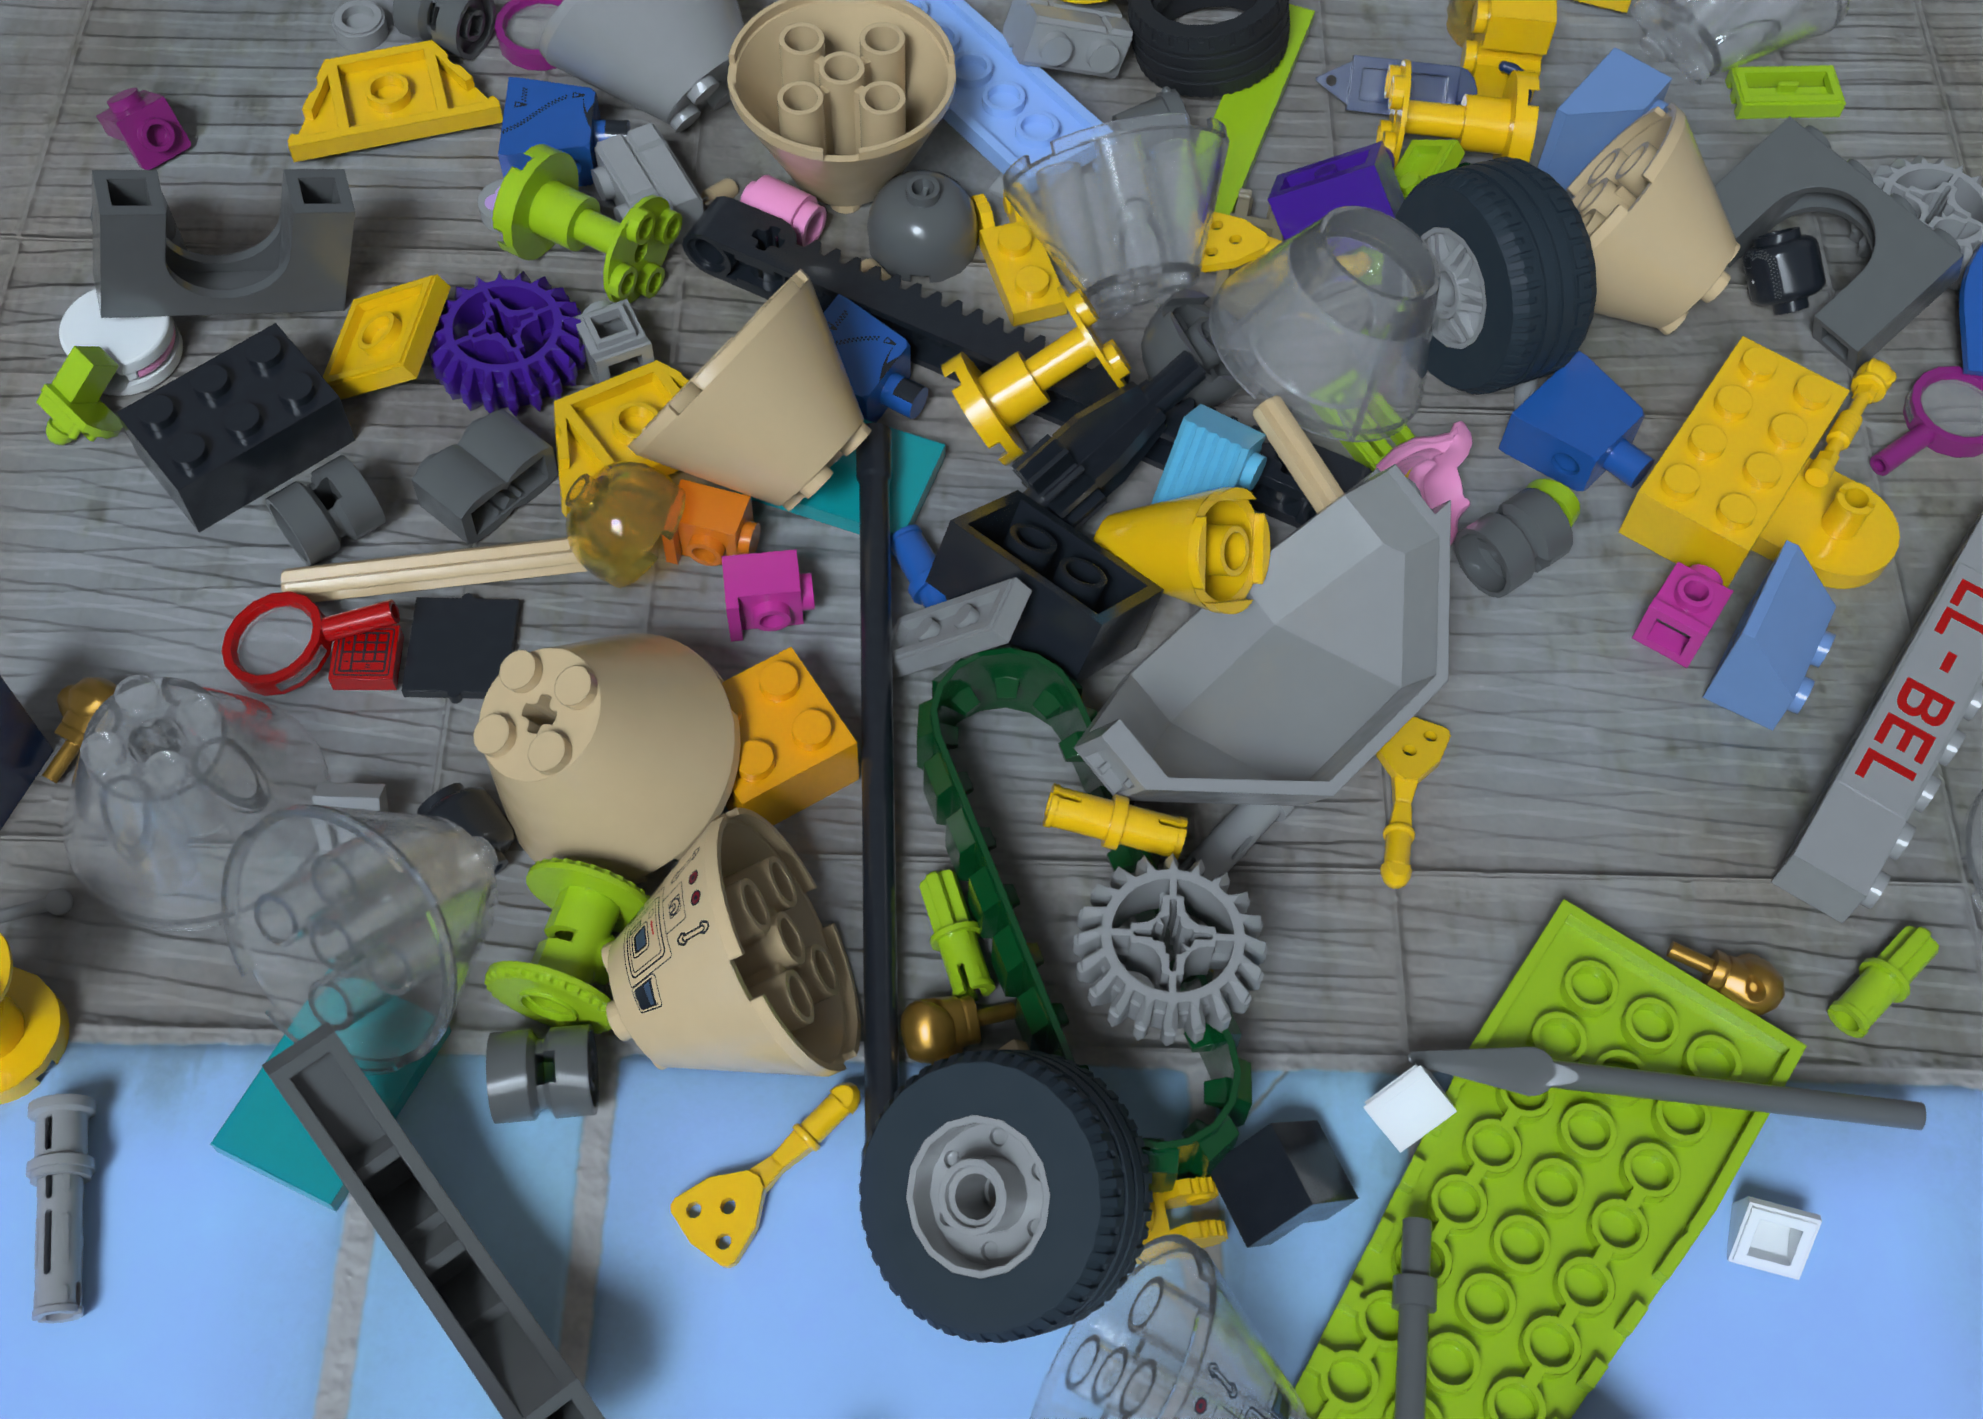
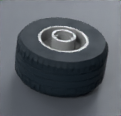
M1499 157L1428 176L1417 184L1404 200L1395 216L1389 237L1387 260L1389 288L1395 313L1403 334L1414 354L1426 369L1446 385L1463 392L1480 395L1545 377L1565 367L1576 354L1588 333L1594 316L1597 286L1596 265L1588 232L1580 212L1561 185L1551 175L1524 160Z
M1011 1049L966 1051L965 1053L951 1055L949 1058L937 1060L933 1065H927L919 1071V1075H913L906 1080L905 1086H900L894 1093V1099H889L885 1104L883 1113L878 1115L875 1122L876 1129H873L868 1137V1147H865L863 1158L865 1161L861 1165V1181L859 1183L861 1222L863 1230L866 1231V1242L872 1252L871 1257L876 1266L879 1265L884 1281L889 1282V1289L896 1296L900 1295L901 1302L907 1309H912L915 1316L921 1320L927 1319L928 1324L936 1330L942 1329L945 1334L951 1336L958 1335L960 1339L967 1341L976 1340L977 1343H988L991 1341L994 1343L1013 1342L1052 1332L1085 1319L1091 1312L1103 1307L1104 1302L1111 1300L1117 1293L1116 1289L1122 1287L1128 1280L1127 1274L1133 1272L1137 1264L1135 1258L1140 1257L1144 1249L1143 1240L1148 1237L1149 1228L1146 1226V1223L1151 1221L1153 1211L1150 1209V1202H1153V1191L1149 1190V1184L1152 1183V1173H1148L1147 1165L1150 1162L1148 1155L1143 1154L1142 1148L1145 1147L1143 1138L1138 1136V1127L1134 1120H1129V1111L1124 1104L1118 1102L1119 1097L1112 1090H1107V1085L1100 1078H1094L1093 1072L1086 1068H1079V1064L1072 1060H1064L1062 1056L1049 1055L1042 1051Z

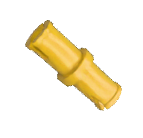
M1056 783L1051 788L1043 819V827H1054L1100 839L1101 847L1116 850L1118 845H1123L1169 857L1173 853L1177 860L1184 845L1187 832L1186 827L1188 825L1186 817H1175L1129 805V797L1114 794L1112 800L1064 788Z

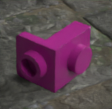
M136 87L129 88L112 96L107 101L110 108L96 115L107 135L124 141L139 167L144 170L155 168L191 146V141L163 95L146 90L139 92Z

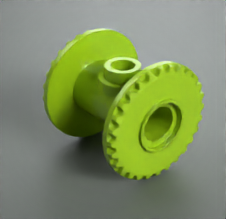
M567 858L542 859V861H537L529 869L526 876V884L540 901L552 908L544 929L548 938L538 943L531 963L499 961L491 964L485 974L486 989L502 1004L539 1023L551 1027L592 1024L594 1033L608 1032L612 1028L607 1019L606 1006L612 1000L591 986L594 982L606 985L609 982L608 972L602 960V947L615 940L614 936L611 935L612 932L621 933L650 896L645 894L643 889L635 886V883L624 879L623 876L594 864H587L579 860L573 861Z

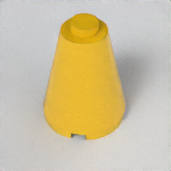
M1222 487L1112 513L1102 521L1094 536L1095 543L1163 588V594L1219 614H1237L1249 607L1253 599L1245 598L1252 584H1263L1270 560V531L1265 513H1255L1249 500L1256 498L1247 489L1239 487Z

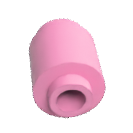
M763 175L757 181L750 182L742 193L740 202L789 223L796 233L798 245L805 247L819 239L825 226L827 212L825 207L818 204L815 196L770 175Z

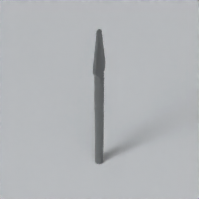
M1532 1046L1412 1051L1408 1054V1061L1413 1065H1421L1427 1069L1526 1096H1538L1547 1092L1550 1088L1911 1130H1922L1926 1123V1107L1922 1102L1552 1060L1551 1056L1544 1050Z

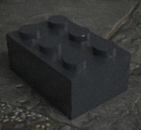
M277 323L116 412L139 458L199 533L355 441L340 397Z
M1019 490L950 520L925 581L944 594L947 600L1008 579L1018 578L1032 592L1008 644L1015 645L1023 651L1037 653L1052 663L1056 662L1077 683L1136 649L1164 591L1163 588Z

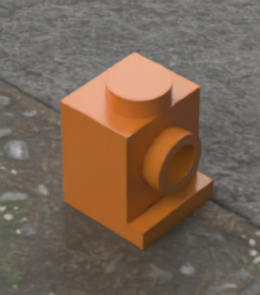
M681 479L660 527L666 562L678 565L681 556L684 555L691 557L700 564L717 566L719 564L722 565V556L755 553L760 539L761 526L760 523L754 522L751 496Z

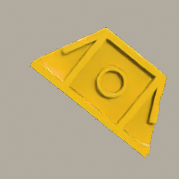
M433 40L324 59L316 77L317 86L308 94L302 107L305 117L303 125L298 134H290L287 142L293 161L299 162L503 122V115L499 100L493 95L487 98L475 87L473 76L462 66L452 63L448 58V54Z
M656 360L554 401V427L561 509L566 519L679 471L636 455L628 445L642 433V429L689 381L680 371Z

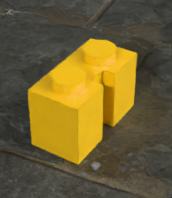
M1476 0L1471 23V32L1476 34L1474 40H1465L1460 67L1469 70L1474 77L1477 95L1502 98L1510 76L1499 70V63L1502 61L1515 63L1524 71L1537 72L1540 76L1541 60L1543 55L1547 54L1557 24V0ZM1532 90V96H1531L1530 102H1531V100H1532V97H1533V94H1534V91H1535V90Z

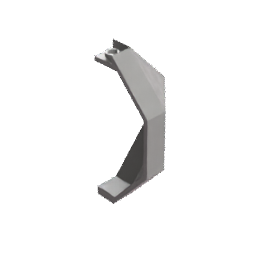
M1396 464L1382 472L1377 468L1270 549V560L1263 584H1252L1245 599H1253V602L1247 609L1237 614H1219L1199 608L1119 682L1074 749L1113 796L1114 794L1129 797V801L1303 806L1334 796L1448 682L1451 500L1431 509L1422 498L1416 484L1405 477Z

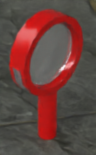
M291 591L271 593L253 601L234 618L225 633L221 650L224 664L229 672L250 692L263 696L286 694L304 686L321 670L330 655L333 641L397 624L400 622V613L395 601L389 599L326 617L307 596Z

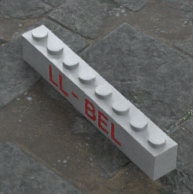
M1983 511L1967 530L1771 881L1774 885L1840 923H1843L1860 904L1871 909L1884 892L1891 878L1889 874L1881 871L1886 860L1890 857L1896 861L1908 846L1917 827L1907 822L1913 810L1922 813L1934 797L1942 782L1941 779L1932 775L1938 763L1943 766L1949 764L1966 737L1965 733L1957 729L1962 718L1970 721L1983 704V685L1981 684L1983 680Z

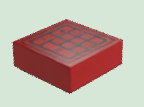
M390 625L334 641L328 677L333 690H397L404 643V634L400 625Z

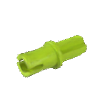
M950 869L933 871L926 875V878L920 882L919 886L934 931L929 940L933 950L940 951L953 991L952 996L959 998L969 995L974 1001H977L979 999L975 989L980 988L982 996L987 997L996 988L993 979L990 977L978 938L981 936L978 922L971 920L956 873Z
M1906 926L1877 958H1866L1859 966L1860 976L1838 1000H1835L1829 1006L1830 1008L1827 1013L1834 1025L1851 1037L1863 1038L1869 1032L1868 1030L1892 1003L1903 1002L1910 995L1909 984L1938 954L1939 944L1931 937V932L1922 926L1918 928Z

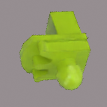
M74 346L53 382L45 383L41 389L42 393L36 403L51 417L47 422L45 431L49 441L56 445L63 446L72 440H77L80 433L92 442L97 437L109 439L118 436L123 428L119 418L99 399L119 367L100 346Z

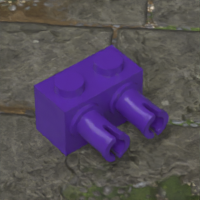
M1383 141L1277 175L1268 196V202L1286 243L1315 244V242H1321L1322 245L1340 246L1343 242L1363 237L1364 240H1374L1391 232L1395 216L1405 199L1393 170L1395 164L1394 155L1390 149L1384 146Z

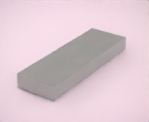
M1015 577L899 617L892 631L893 679L1009 643L1032 590Z

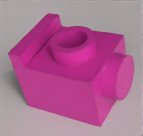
M797 549L722 556L725 603L731 642L743 641L742 630L778 631L787 626L804 624L803 611L815 610L812 574H799Z
M1677 562L1658 594L1649 605L1632 639L1688 668L1734 591L1723 586L1721 576L1711 567L1696 564L1689 568ZM1658 619H1659L1660 621H1662V622H1664V623H1666V624L1672 626L1673 628H1675V629H1677V630H1679V631L1685 633L1686 635L1690 636L1691 638H1688V637H1686V636H1684V635L1678 633L1677 631H1675V630H1673V629L1667 627L1666 625H1664V624L1658 622Z

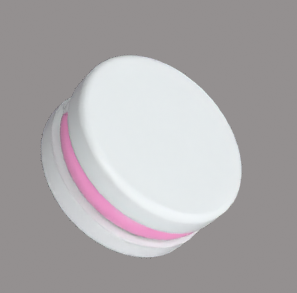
M96 289L79 297L67 309L59 327L60 343L67 357L74 346H100L119 365L102 394L127 396L152 389L172 374L180 362L183 352L182 337L172 316L101 318Z

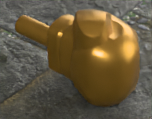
M83 678L75 685L71 684L63 688L57 696L58 708L63 718L61 720L62 723L59 724L54 733L66 741L42 774V776L56 784L80 749L95 755L100 745L106 743L124 725L131 711L127 695L114 683L105 678Z
M1672 941L1667 950V957L1702 972V983L1757 1016L1776 1009L1785 996L1782 975L1769 961L1760 958L1758 955L1746 953L1733 957L1716 949L1712 956L1708 957Z
M969 995L959 998L947 996L913 1001L906 1006L901 1016V1032L908 1057L919 1063L933 1065L937 1060L949 1058V1056L957 1053H963L964 1047L981 1042L980 1026L1015 1019L1016 1008L1013 1002L977 1009L974 999Z

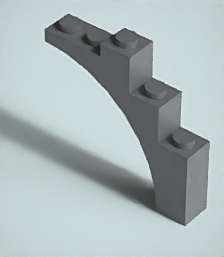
M328 1021L264 1063L262 1067L403 1269L502 1418L605 1419L577 1376L547 1337L432 1174Z

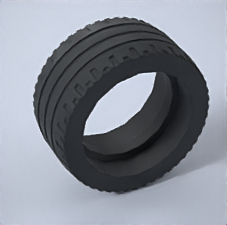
M1128 0L1129 24L1133 30L1132 45L1141 71L1156 86L1162 88L1168 86L1170 89H1176L1179 95L1204 98L1242 91L1244 88H1249L1253 84L1259 83L1261 79H1265L1269 73H1272L1286 53L1290 30L1289 0ZM1205 7H1232L1245 11L1233 19L1212 25H1187L1173 21L1184 13Z

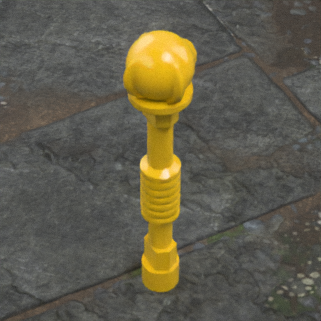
M1872 358L1870 361L1862 364L1853 376L1851 382L1853 401L1848 409L1843 410L1839 414L1826 437L1827 445L1824 451L1818 453L1816 459L1811 462L1805 472V480L1811 486L1824 487L1828 484L1840 458L1839 453L1849 447L1863 422L1861 415L1868 404L1882 400L1887 390L1892 386V383L1895 382L1897 375L1886 362Z

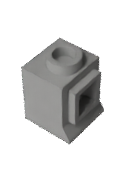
M628 299L616 303L605 300L597 301L590 304L583 311V314L573 317L581 320V323L576 324L579 339L585 347L587 357L585 362L596 384L611 378L609 366L634 357H637L640 366L654 361L652 343L646 337Z

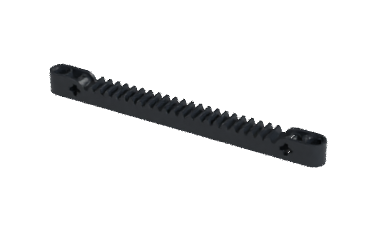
M726 196L716 197L683 238L682 246L685 254L700 270L767 300L801 268L811 279L823 313L838 294L848 298L907 340L910 345L911 362L943 375L941 365L960 352H964L983 374L1017 351L1027 360L1045 348L1046 337L1043 335H1039L1030 342L1024 341V327L1019 326L1010 333H1005L1003 318L998 317L988 325L984 324L983 310L979 308L967 316L963 315V302L960 300H956L947 307L942 306V293L936 291L927 298H923L922 284L915 283L906 290L902 289L901 275L895 274L886 281H883L881 267L877 265L864 273L861 268V258L855 257L842 264L841 250L837 248L826 255H822L821 242L818 240L802 247L797 244L796 233L789 223ZM1101 363L1093 369L1088 368L1087 364L1047 389L1046 392L1051 402L1032 414L1063 426L1075 414L1118 390L1119 387L1108 376V372ZM955 371L947 376L961 383ZM1130 374L1124 377L1126 384L1130 382ZM1146 379V380H1144L1142 383H1140V384L1138 385V386L1140 387V389H1141L1145 384H1147V383L1149 382V380ZM1186 399L1178 406L1175 405L1165 414L1167 419L1164 422L1167 428L1141 461L1164 471L1183 417L1194 409V399ZM1231 416V417H1230V418H1232V419L1238 421V418H1237V417H1234V416ZM1256 425L1251 427L1260 432V427ZM1263 442L1259 454L1267 457V461L1258 482L1250 491L1256 499H1250L1249 502L1254 510L1299 528L1317 513L1271 443ZM1312 443L1344 493L1373 472L1370 468L1357 461ZM1277 491L1282 493L1281 500L1276 498Z

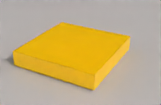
M438 274L353 299L323 374V378L337 393L340 400L417 379L451 288Z

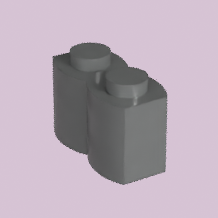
M500 409L473 421L466 428L458 444L451 445L438 453H433L426 457L411 480L419 505L469 545L480 541L497 529L514 508L525 505L542 493L557 476L558 470L552 446L504 409Z

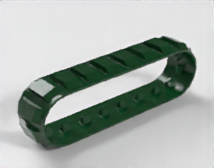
M1014 648L984 650L966 659L960 658L932 680V699L919 704L917 767L923 770V792L936 824L946 826L945 847L958 880L969 881L968 905L974 920L978 922L980 935L982 938L992 939L991 962L1005 997L1017 998L1015 1023L1022 1040L1027 1043L1031 1051H1042L1049 1055L1062 1056L1064 1060L1075 1062L1062 1031V1028L1069 1024L1063 1004L1050 1002L1037 970L1039 966L1044 964L1042 953L1037 943H1026L1013 911L1015 907L1020 905L1019 897L1013 884H1002L990 855V851L997 846L990 827H979L967 795L974 791L973 785L967 772L956 771L948 750L958 748L959 728L955 727L956 724L979 711L1008 708L1031 713L1051 726L1061 740L1058 747L1065 762L1073 763L1085 792L1112 800L1113 795L1074 749L1098 713L1095 709L1084 706L1081 699L1083 687L1056 662L1052 663L1037 653ZM1129 801V805L1134 806L1135 801ZM1118 845L1117 849L1108 852L1106 857L1113 872L1119 866L1135 877L1138 861L1145 856L1152 863L1155 870H1158L1161 855ZM1159 909L1143 911L1134 915L1133 919L1135 923L1148 922L1158 915ZM1166 928L1163 942L1166 947V953L1169 954V969L1173 971L1176 956L1173 951V945H1170V930ZM1209 969L1207 975H1194L1183 980L1180 992L1198 989L1210 983L1214 975L1213 969ZM1231 1011L1232 1018L1229 1027L1222 1031V1033L1205 1022L1206 1030L1203 1039L1194 1044L1184 1031V1036L1191 1052L1200 1053L1211 1080L1204 1081L1203 1083L1204 1104L1219 1108L1220 1114L1210 1125L1197 1118L1182 1132L1181 1135L1184 1139L1164 1141V1138H1143L1145 1145L1142 1148L1143 1154L1148 1155L1150 1162L1147 1165L1148 1173H1152V1183L1149 1184L1150 1191L1159 1193L1173 1190L1175 1180L1186 1179L1189 1176L1193 1178L1208 1177L1227 1153L1233 1150L1240 1134L1236 1127L1245 1124L1252 1106L1251 1063L1238 1057L1237 1048L1242 1034ZM1079 1065V1068L1089 1070L1088 1065Z

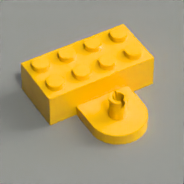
M1744 336L1739 340L1639 489L1618 532L1675 564L1680 562L1689 568L1696 564L1711 567L1719 573L1723 580V586L1727 588L1751 550L1774 562L1786 540L1799 545L1823 586L1836 589L1860 587L1874 581L1883 573L1896 554L1900 541L1899 526L1892 510L1868 486L1834 471L1828 484L1824 487L1811 486L1805 480V472L1813 461L1810 457L1850 390Z

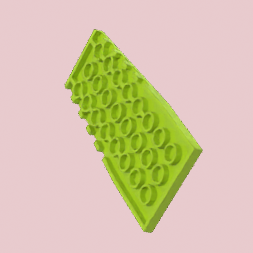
M1563 899L1469 1049L1532 1046L1544 1050L1551 1056L1552 1060L1785 1086L1807 1045ZM1453 1076L1445 1093L1457 1112L1422 1137L1289 1398L1291 1402V1416L1289 1413V1418L1394 1419L1399 1311L1391 1307L1393 1276L1400 1274L1403 1219L1407 1217H1420L1432 1221L1430 1276L1438 1281L1437 1311L1429 1314L1425 1419H1571L1588 1393L1595 1388L1609 1367L1608 1364L1625 1339L1632 1334L1658 1291L1672 1276L1716 1212L1770 1113L1550 1088L1547 1092L1538 1096H1526Z

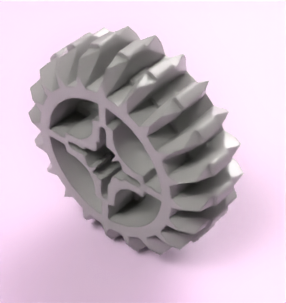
M1918 155L1912 162L1898 157L1892 165H1880L1878 170L1872 173L1873 183L1889 196L1892 193H1896L1905 198L1915 209L1919 220L1932 230L1940 228L1946 231L1959 244L1961 253L1964 255L1959 278L1949 287L1957 291L1961 287L1965 269L1972 255L1983 242V187L1981 186L1983 176L1970 177L1963 173V165L1957 169L1945 165L1942 157L1935 163H1928L1921 155ZM1848 220V223L1851 225L1849 239L1859 243L1857 256L1871 258L1872 251L1866 236L1854 223Z
M1173 853L1165 859L1163 870H1155L1152 863L1144 856L1137 862L1135 877L1118 866L1111 875V887L1097 884L1091 892L1090 903L1092 906H1084L1079 912L1077 926L1082 932L1074 936L1072 950L1075 956L1083 958L1077 963V979L1079 982L1093 983L1088 992V1001L1091 1003V1007L1112 1002L1107 1017L1111 1027L1121 1024L1129 1017L1135 1020L1133 1036L1137 1041L1147 1035L1149 1027L1161 1029L1160 1038L1166 1047L1174 1043L1176 1032L1179 1028H1183L1187 1036L1196 1044L1203 1039L1206 1030L1205 1022L1222 1033V1031L1229 1027L1232 1018L1230 1011L1241 1015L1245 1013L1252 1000L1248 991H1255L1260 988L1264 973L1258 965L1264 963L1267 955L1266 942L1256 939L1260 936L1263 928L1261 916L1245 914L1250 904L1248 891L1227 895L1226 893L1230 885L1227 872L1215 877L1212 881L1204 878L1205 865L1202 859L1191 866L1190 872L1178 870L1179 863ZM1159 909L1158 915L1148 922H1131L1130 929L1119 928L1125 921L1138 913ZM1187 913L1197 917L1207 926L1197 924L1190 919ZM1166 928L1170 930V945H1173V951L1176 956L1173 971L1169 969V954L1166 953V947L1163 942ZM1209 969H1224L1217 978L1205 986L1191 991L1180 992L1181 983L1186 978L1194 975H1207ZM1128 971L1142 973L1150 979L1154 988L1141 983Z

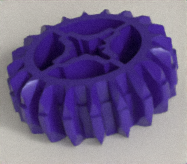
M500 270L496 280L486 283L476 275L474 288L470 290L456 286L455 301L446 300L427 350L432 361L431 366L436 379H439L440 384L444 385L446 392L450 394L452 400L462 398L463 403L467 405L470 411L484 404L485 410L489 414L501 408H509V411L517 418L521 406L531 404L540 412L543 398L560 399L563 392L562 386H576L577 371L585 368L587 358L585 347L579 339L576 324L581 323V320L573 318L581 315V311L577 308L576 302H570V298L565 293L563 287L552 289V285L549 284L545 276L531 283L530 278H528L524 271L515 279H507Z

